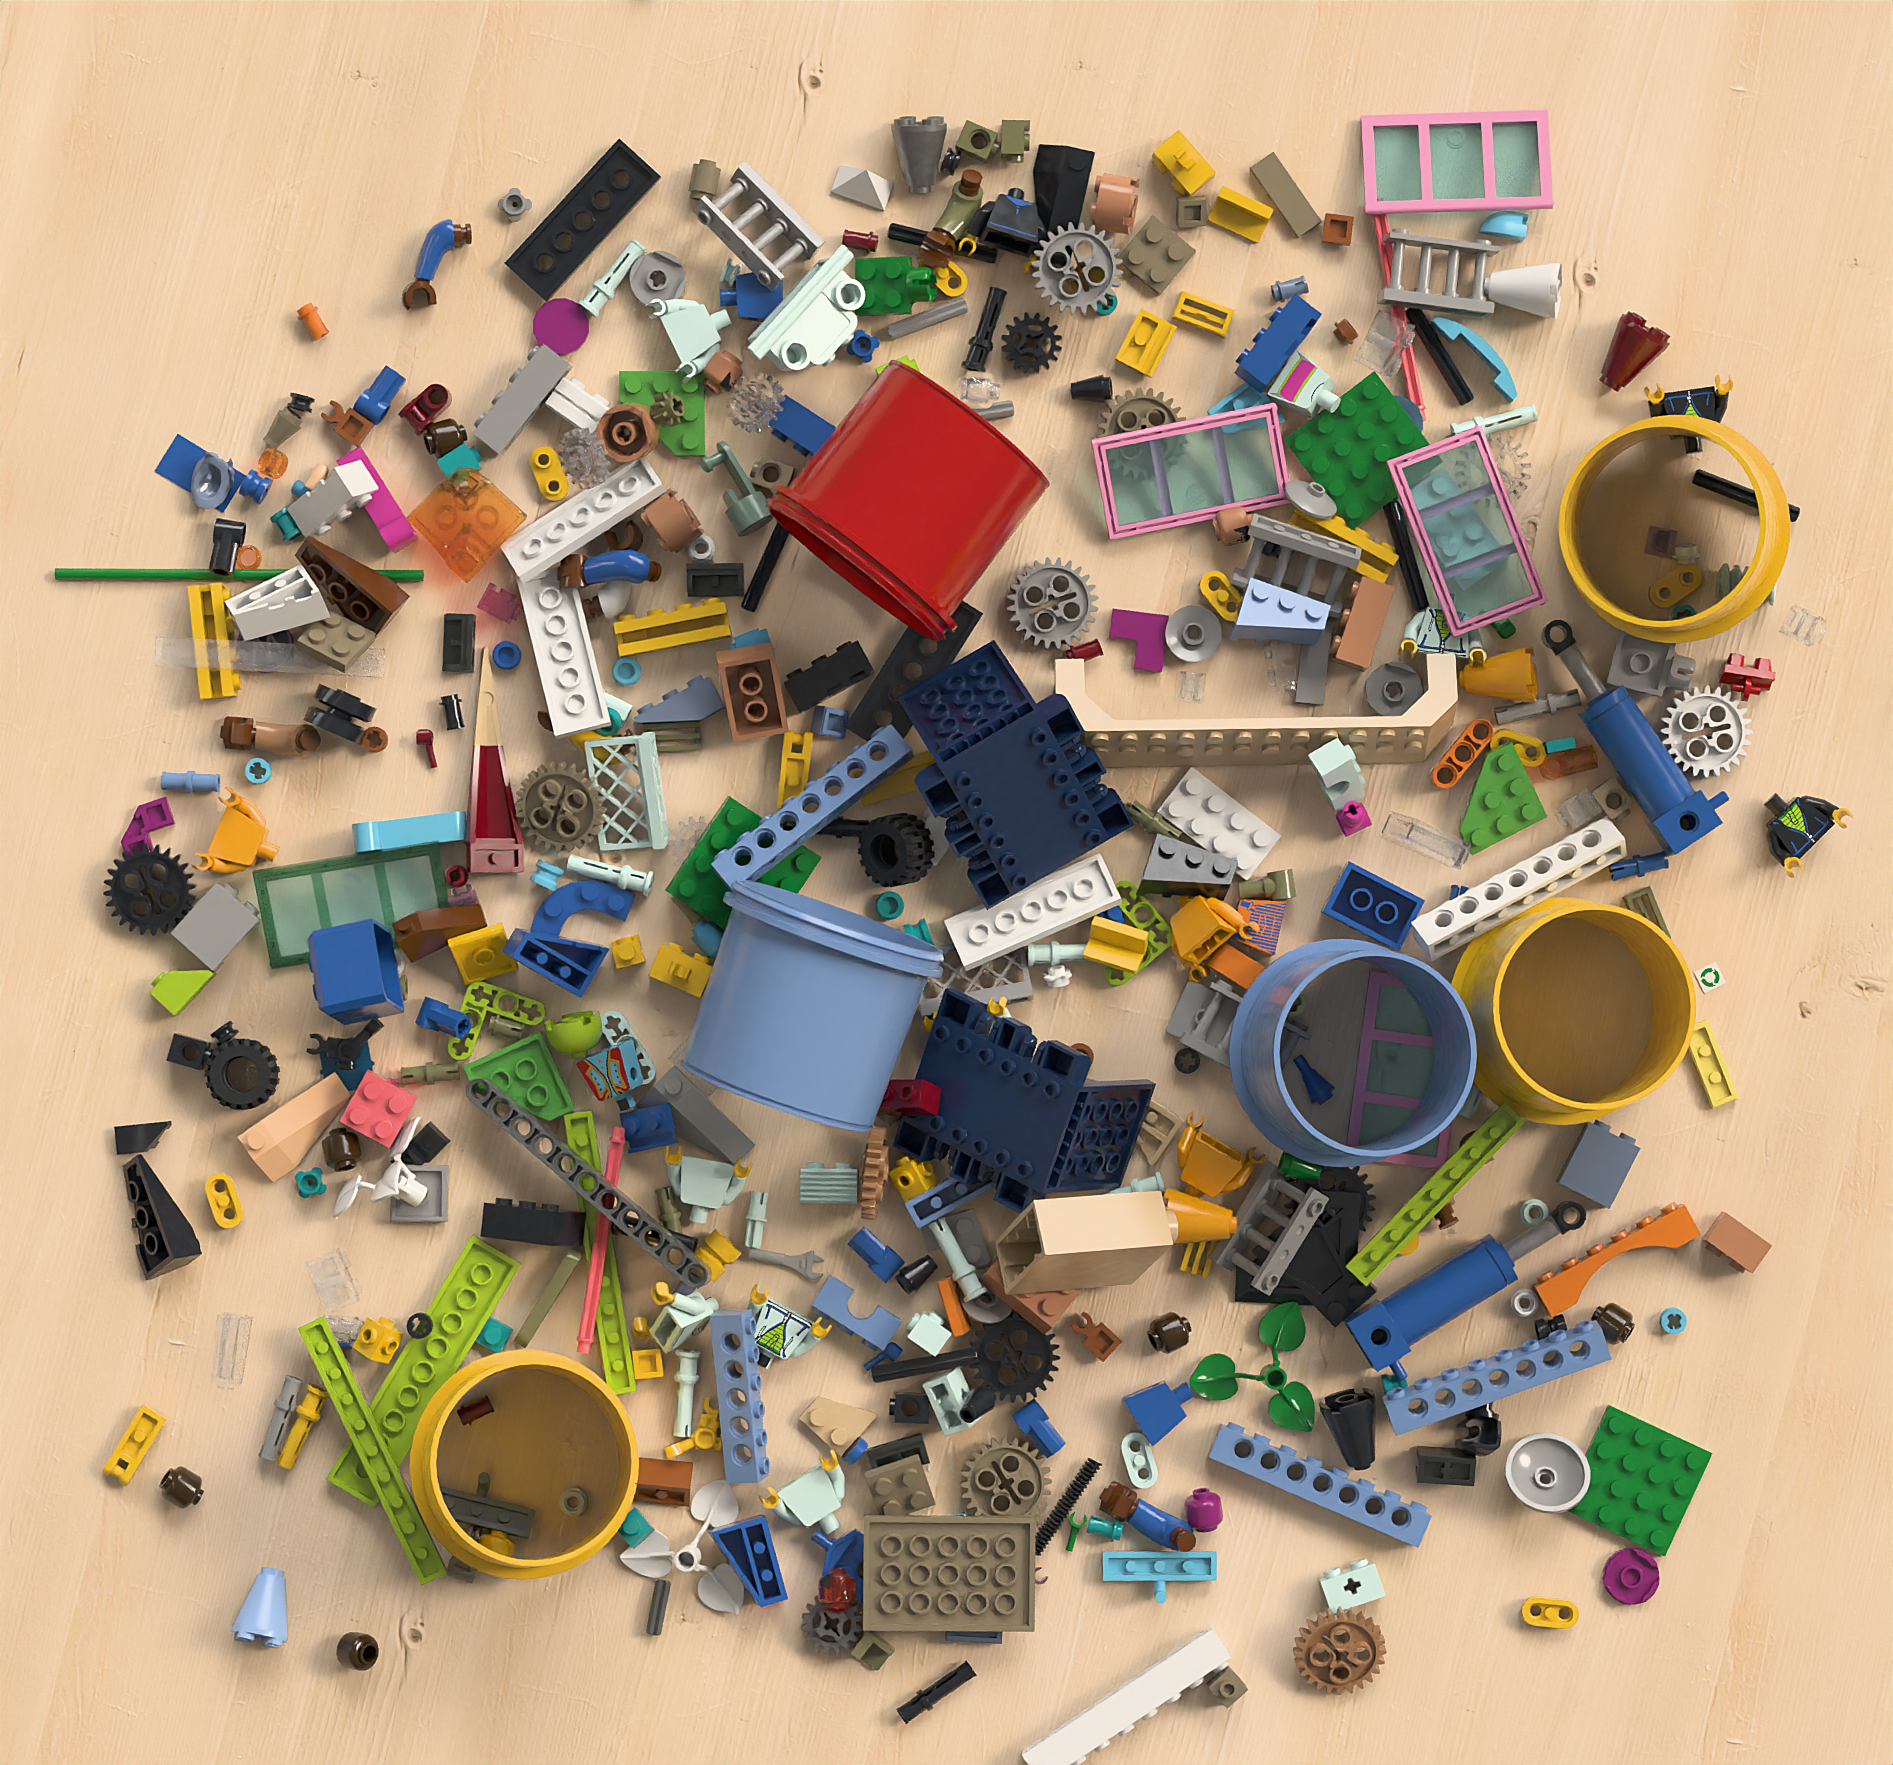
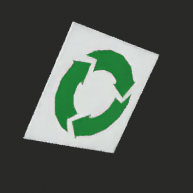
M1716 961L1694 972L1704 993L1726 983Z

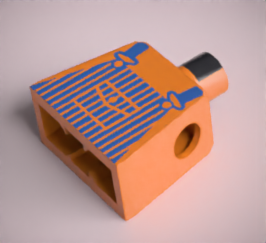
M1239 900L1236 911L1243 916L1242 920L1245 922H1256L1260 930L1256 932L1250 926H1247L1246 932L1253 938L1244 939L1239 933L1240 928L1236 926L1234 928L1237 932L1230 939L1269 955H1275L1286 902Z

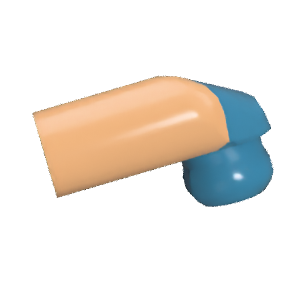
M318 463L305 484L300 480L294 483L291 489L292 494L297 495L299 499L306 492H311L317 487L315 484L318 481L326 478L329 469L325 465Z

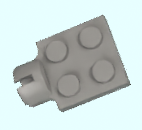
M1620 630L1606 684L1617 687L1624 685L1626 689L1661 698L1665 688L1681 691L1689 689L1693 678L1678 674L1677 672L1693 674L1696 661L1692 658L1678 655L1675 652L1676 643L1649 641Z

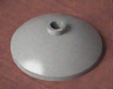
M1552 1433L1529 1435L1514 1445L1506 1460L1505 1479L1509 1490L1520 1503L1537 1512L1554 1514L1573 1508L1584 1498L1590 1484V1467L1585 1455L1577 1445L1560 1435ZM1540 1479L1548 1480L1549 1484L1541 1483Z

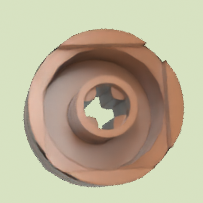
M1104 173L1103 176L1097 175L1094 192H1097V204H1091L1089 220H1092V225H1095L1096 230L1130 235L1129 227H1133L1138 204V196L1133 195L1134 187L1139 188L1138 178Z
M634 402L624 403L607 410L596 428V439L600 449L618 462H631L648 455L657 446L660 434L659 424L655 423L651 417L650 408ZM630 429L632 435H625L624 430Z
M670 487L665 493L644 506V512L640 516L649 528L653 527L659 533L656 539L665 551L669 550L670 552L678 553L703 535L705 531L704 529L697 528L701 525L700 521L684 499L678 502L674 496L678 492L673 487Z

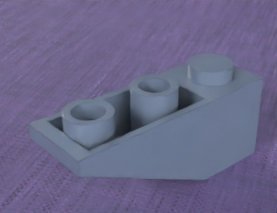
M702 675L687 682L688 688L678 692L677 689H674L663 695L662 699L664 701L658 705L653 706L652 703H649L638 709L639 715L634 717L637 724L697 722L707 719L725 709L726 706L710 678L706 677L703 679Z

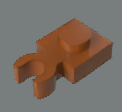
M331 400L329 403L335 407V414L328 416L322 412L321 417L329 423H338L334 431L356 447H359L374 427V424L350 407L344 413L343 407L336 401Z
M1082 1312L1081 1315L1087 1320L1086 1326L1080 1328L1075 1323H1072L1071 1327L1075 1332L1087 1336L1082 1343L1104 1362L1121 1344L1122 1340L1102 1322L1095 1327L1091 1316L1086 1312Z

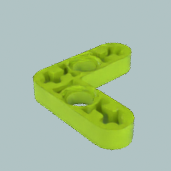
M1126 880L1115 884L1116 889L1119 886L1123 888L1129 886L1132 890L1129 895L1135 901L1138 889L1134 884ZM1138 896L1142 902L1135 904L1130 912L1125 908V906L1130 905L1125 898L1121 899L1122 904L1118 906L1137 929L1143 930V928L1151 925L1155 918H1157L1160 923L1155 925L1159 931L1166 930L1168 934L1166 935L1167 942L1165 944L1162 942L1155 943L1153 939L1156 935L1151 929L1149 930L1147 959L1140 964L1137 973L1171 945L1172 929L1144 896ZM1146 907L1149 909L1151 917L1148 922L1139 923L1136 921L1134 913L1137 908ZM1107 966L1105 969V978L1110 984L1115 986L1125 984L1136 975L1124 971L1122 973L1124 976L1123 980L1120 981L1118 978L1112 980L1110 977L1113 973L1112 967Z
M481 981L474 982L468 987L459 1011L464 1014L471 1012L478 1017L477 1026L474 1029H470L469 1032L474 1034L473 1040L467 1037L465 1046L469 1047L468 1052H462L461 1056L457 1055V1049L453 1048L454 1043H460L461 1039L451 1036L448 1043V1052L456 1060L468 1059L473 1054L488 1011L528 1025H538L546 1017L545 1006L538 1000ZM480 986H483L484 993L493 995V990L498 991L493 1001V1008L488 1006L491 1000L482 998L479 1002L475 1001L476 996L472 994L473 989H479ZM504 995L511 996L515 1002L513 1009L508 1012L501 1010L498 1004L499 999ZM520 999L525 1000L522 1006L526 1008H532L534 1004L537 1005V1011L541 1012L540 1018L535 1017L531 1021L529 1020V1014L520 1011V1017L515 1016L519 1009Z

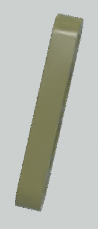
M573 1247L570 1248L513 1340L524 1348L528 1346L583 1257V1253Z

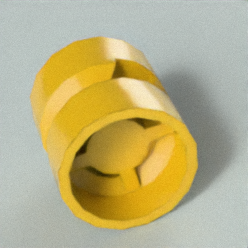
M716 1228L705 1239L706 1246H699L695 1251V1254L711 1268V1281L714 1283L725 1272L724 1265H731L742 1254Z

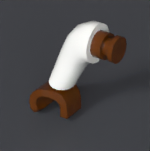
M632 520L627 522L625 526L628 535L622 543L618 542L616 533L613 531L604 532L608 545L616 551H638L643 543L641 530ZM610 581L602 589H599L598 595L594 596L592 601L589 598L583 600L587 617L593 619L595 614H597L598 616L605 615L610 619L619 615L629 602L632 583L628 581Z

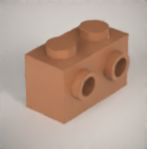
M1721 1211L1702 1238L1708 1243L1705 1247L1718 1257L1723 1253L1731 1259L1729 1265L1742 1274L1745 1270L1753 1273L1772 1247L1770 1243L1723 1211Z

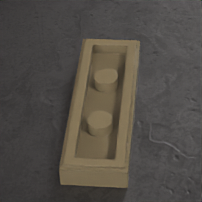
M1274 151L1250 167L1251 172L1297 238L1322 222Z

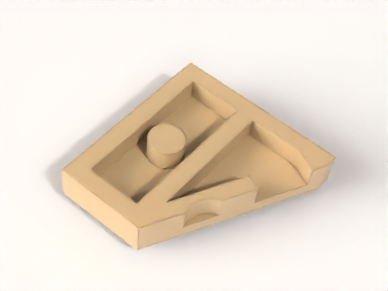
M1152 1098L1137 1138V1143L1140 1144L1151 1166L1155 1164L1184 1122L1182 1118Z
M818 1396L799 1416V1419L841 1456L878 1415L873 1411H867Z

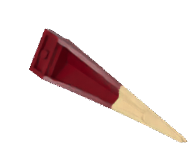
M483 647L464 842L466 844L467 873L524 872V844L518 818L516 817L517 813L502 743L489 650L487 647Z

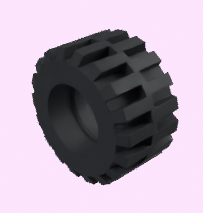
M898 813L878 817L868 822L869 826L863 828L862 833L864 836L859 837L861 848H858V854H861L862 858L860 864L865 866V874L872 876V881L875 884L880 883L882 887H895L920 881V878H924L928 874L927 870L932 868L931 858L935 857V852L932 851V846H935L934 840H930L929 835L931 832L929 828L925 829V823L922 820H917V816ZM894 842L898 848V858L895 854Z
M235 1039L221 1044L219 1048L212 1052V1057L208 1058L206 1063L208 1065L207 1070H205V1076H207L208 1081L206 1086L207 1089L210 1088L211 1096L220 1101L219 1104L234 1110L253 1109L266 1103L269 1100L268 1098L274 1095L276 1085L280 1081V1078H278L280 1067L277 1066V1058L275 1055H272L271 1049L260 1044L261 1042L250 1039ZM236 1058H249L258 1069L257 1083L250 1090L238 1091L230 1085L227 1079L228 1066Z

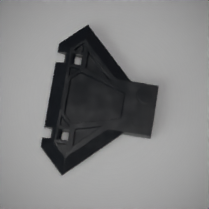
M1319 1191L1328 1197L1329 1200L1270 1296L1250 1285L1254 1276L1236 1265L1235 1302L1271 1304L1296 1302L1298 1305L1315 1306L1336 1328L1377 1292V1287L1372 1282L1365 1286L1345 1266L1358 1253L1360 1192ZM1328 1212L1331 1216L1324 1222L1321 1216ZM1280 1225L1268 1238L1277 1242L1285 1228ZM1257 1245L1252 1250L1257 1258L1252 1262L1261 1267L1270 1252Z

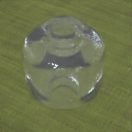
M968 371L964 377H960L958 380L957 398L961 399L970 408L988 409L992 406L994 400L998 401L1000 384L996 383L995 377L991 373Z

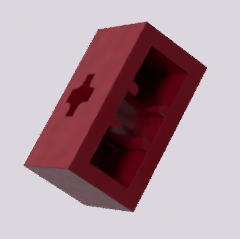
M890 1079L879 1111L889 1116H938L942 1088L925 1080Z

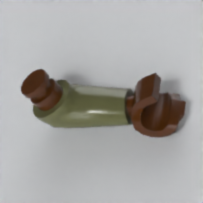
M973 169L963 171L962 179L954 184L946 209L932 231L925 236L922 245L916 253L917 257L923 259L922 263L931 267L938 266L942 269H945L950 263L956 250L955 242L968 229L975 212L981 208L984 193L980 184L983 177L978 171Z

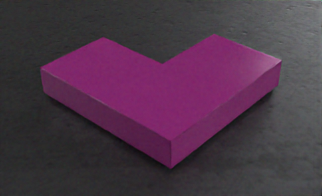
M1113 608L1109 637L1137 641L1134 669L1162 672L1166 644L1165 630L1169 621V615Z

